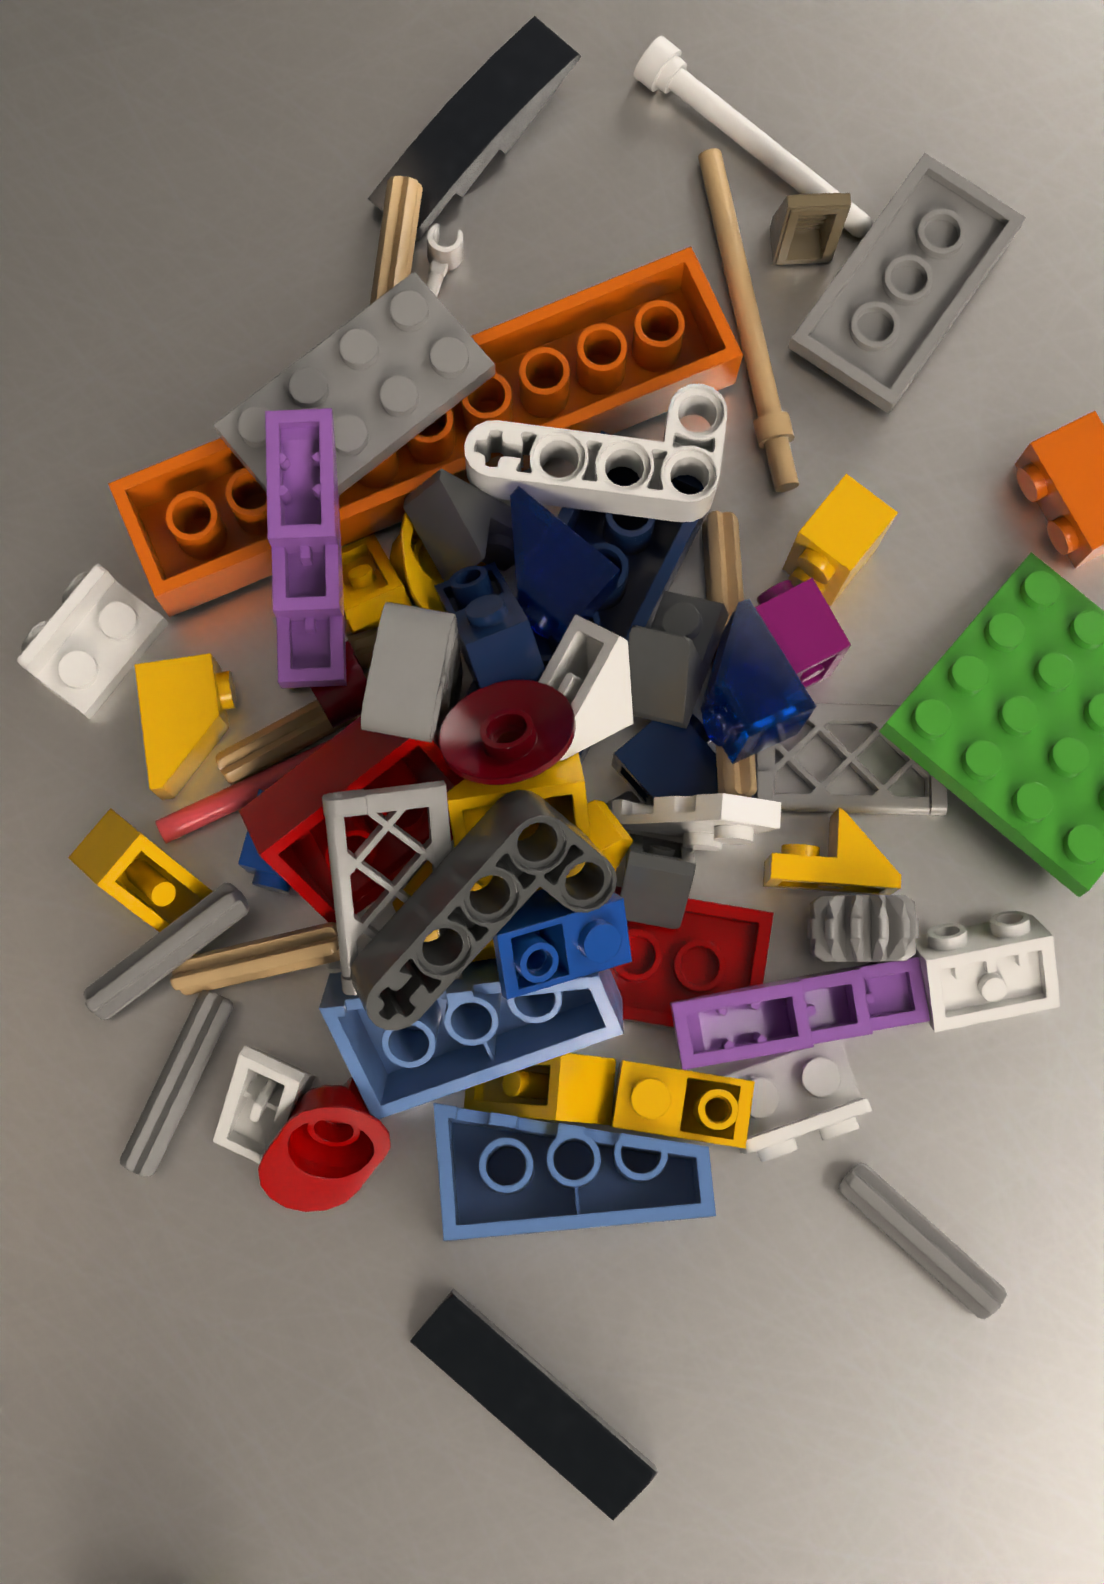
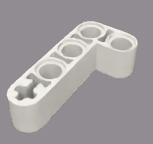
M689 384L679 389L672 397L669 405L663 441L500 420L485 421L476 425L469 432L464 444L467 478L472 486L496 499L674 522H694L702 518L710 510L721 472L727 422V404L717 390L705 384ZM696 414L705 418L711 428L704 432H693L687 430L681 424L680 419L687 415ZM498 452L503 454V457L498 461V467L486 466V462L491 458V453ZM523 455H530V473L521 472V468H523ZM561 458L573 464L575 470L566 477L556 478L548 475L543 471L542 467L552 459ZM616 467H627L635 471L640 479L630 486H620L614 484L606 474ZM680 475H690L696 477L702 483L704 489L699 493L687 495L674 488L671 481Z

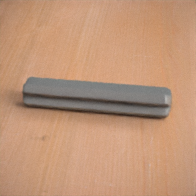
M223 883L87 987L84 991L87 1008L101 1020H108L246 916L249 907L245 896L233 884Z
M203 990L199 993L121 1155L120 1164L127 1170L145 1177L152 1176L156 1172L232 1013L233 1003L229 999L212 991Z
M859 1163L845 1175L838 1188L840 1193L973 1314L985 1320L1001 1307L1007 1296L1005 1288L867 1164Z

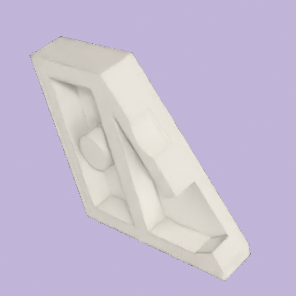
M726 793L654 797V805L635 803L624 799L608 801L609 809L625 829L683 837V847L693 848V850H721L722 843L751 844L754 841V834L780 829L781 802Z

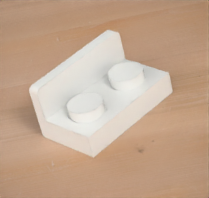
M96 564L88 574L81 573L70 582L62 596L63 604L48 622L42 621L31 629L22 643L21 650L23 652L17 659V663L33 677L88 719L93 717L133 668L134 664L138 662L169 624L161 614L118 583L109 571L99 564Z
M1007 911L993 915L990 918V922L970 926L954 923L941 924L930 928L927 934L916 938V954L914 956L920 959L930 1021L927 1022L934 1032L1061 1007L1054 937L1031 914L1020 911Z
M841 1040L814 1044L812 1048L797 1050L724 1075L725 1077L755 1081L746 1149L739 1148L740 1153L744 1154L757 1151L761 1162L798 1150L794 1138L818 1129L822 1140L831 1139L857 1130L860 1127L856 1116L872 1111L868 1098H861Z

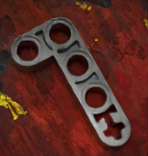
M516 790L506 793L496 801L354 960L350 973L351 981L369 1019L376 1026L385 1030H401L411 1026L423 1016L539 887L543 888L566 908L574 912L588 913L599 909L611 898L617 882L615 869L585 833L542 797L530 790ZM539 823V827L529 838L518 840L525 828L531 824ZM585 862L579 873L566 878L571 869ZM489 875L493 876L489 884L484 888L471 891L478 880ZM446 928L444 933L436 940L424 942L426 937L434 930Z

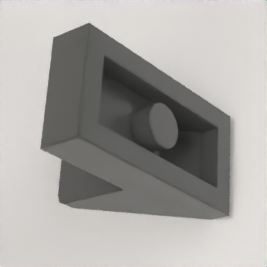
M443 469L438 470L404 499L403 508L444 581L449 580L457 571L465 567L477 566L481 562L485 564L495 562L498 569L506 571L542 545L544 529L542 523Z
M664 591L651 628L637 625L632 626L629 633L628 650L633 716L687 729L729 616L724 603Z
M630 833L633 842L626 853L625 871L620 896L624 898L626 919L628 921L670 929L679 928L682 923L696 868L693 848L683 847V843Z

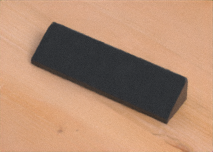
M454 1288L410 1340L414 1346L610 1519L614 1520L658 1474L655 1464Z

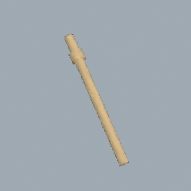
M717 148L707 149L699 154L698 160L758 418L754 420L753 425L759 448L766 449L775 491L786 492L799 486L790 442L795 437L789 413L781 409L722 153Z

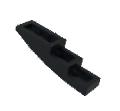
M534 16L495 52L446 103L406 149L368 197V200L383 212L387 181L391 176H407L417 179L423 188L416 240L419 241L455 193L463 198L497 152L501 150L505 154L508 153L579 61L581 55Z

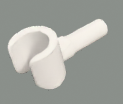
M440 224L431 226L427 235V258L431 265L426 285L436 297L447 271H452L459 267L463 259L462 231L459 230L455 244L449 247H441L438 245Z

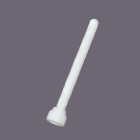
M659 36L642 54L634 69L633 76L652 92L658 89L665 94L670 91L674 92L799 193H840L686 71L687 63L681 59L682 51L665 37ZM851 202L843 228L855 237H864L872 226V220L864 211Z

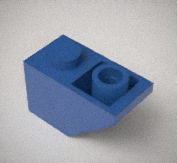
M544 889L537 890L493 937L501 993L507 1000L632 962L624 898L615 892L609 901L599 909L583 913L574 912L566 908Z

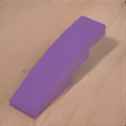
M332 408L265 411L268 541L272 549L273 613L277 621L278 684L281 688L347 686L342 549Z
M912 956L907 961H882L670 1003L682 1070L812 1048L814 1044L864 1036L873 1034V1031L930 1021L920 959L916 956Z

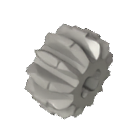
M905 895L819 896L810 903V919H807V938H810L811 955L823 962L907 961L916 954V938H919V918H916L915 901Z

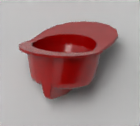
M352 1077L343 1086L323 1085L311 1088L301 1095L289 1120L264 1152L258 1167L260 1185L270 1199L285 1208L313 1212L329 1210L344 1204L360 1190L390 1150L389 1131L379 1119L370 1115Z

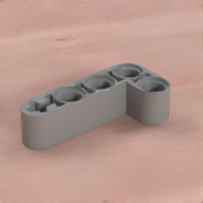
M392 602L385 603L379 622L362 704V730L432 742L437 723H443L449 711L459 702L463 668L456 614Z

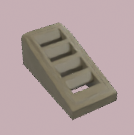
M850 193L787 195L773 215L770 225L772 264L830 263L851 207Z

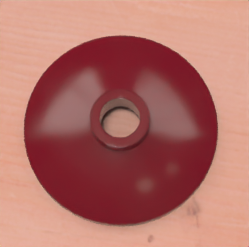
M531 680L497 682L470 693L449 711L440 728L439 746L449 768L466 780L485 785L517 783L543 773L565 755L575 736V716L568 699L552 686Z

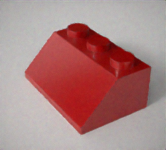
M360 716L240 809L239 813L259 856L328 923H336L322 796L333 792L358 789L369 790L443 780L448 792L464 780V778L453 772L446 764L439 746V738L436 734H434L432 742L366 731L361 729ZM427 807L405 810L395 822L397 826L421 844H424L429 838ZM384 812L382 814L386 816L389 812ZM368 815L344 817L347 849L355 853L379 823ZM449 816L450 836H451V841H452V840H453V835H452L451 822H450V816ZM388 831L364 861L392 881L415 855L416 851ZM358 868L350 875L354 913L357 915L375 901L385 890V888Z

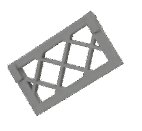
M796 702L756 703L755 764L757 791L754 794L755 798L781 802V811L835 812L840 807L846 813L946 816L948 809L947 788L879 732L900 705ZM775 723H807L812 728L789 752L775 739ZM828 724L869 725L874 732L855 751L850 753L825 726ZM817 734L844 760L821 783L794 758ZM879 736L907 762L884 785L856 759ZM775 753L781 758L776 764ZM787 764L813 791L810 794L775 793V774ZM850 766L875 793L873 795L830 794L825 788L844 769ZM911 767L925 780V797L894 796L888 790Z
M444 780L369 790L358 789L333 792L322 796L341 964L342 991L346 995H357L350 973L352 964L358 956V938L363 933L372 939L379 931L370 924L394 896L404 903L411 897L401 888L426 859L432 863V871H434L452 851L447 789ZM427 807L429 838L424 844H421L395 824L405 810ZM384 812H389L386 816L382 814ZM368 815L378 822L379 825L357 851L353 853L347 849L344 817ZM388 831L416 851L415 855L392 881L364 861ZM356 868L385 888L361 918L354 913L350 875ZM446 928L438 929V938L444 933ZM462 973L456 979H463Z

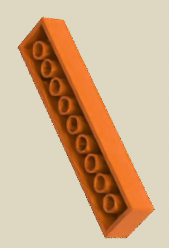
M690 246L472 335L471 337L495 364V375L339 495L341 547L402 522L405 513L403 508L405 497L440 469L470 484L467 478L464 444L469 432L476 425L485 421L500 420L600 433L602 430L612 435L668 412L672 397L679 389L689 384H705L717 391L735 384L743 353L692 247ZM221 438L108 483L154 596L169 617L272 575V549L268 541L267 493ZM498 452L491 453V458L486 462V466L498 467V461L503 457V454ZM523 455V468H521V472L530 469V455Z

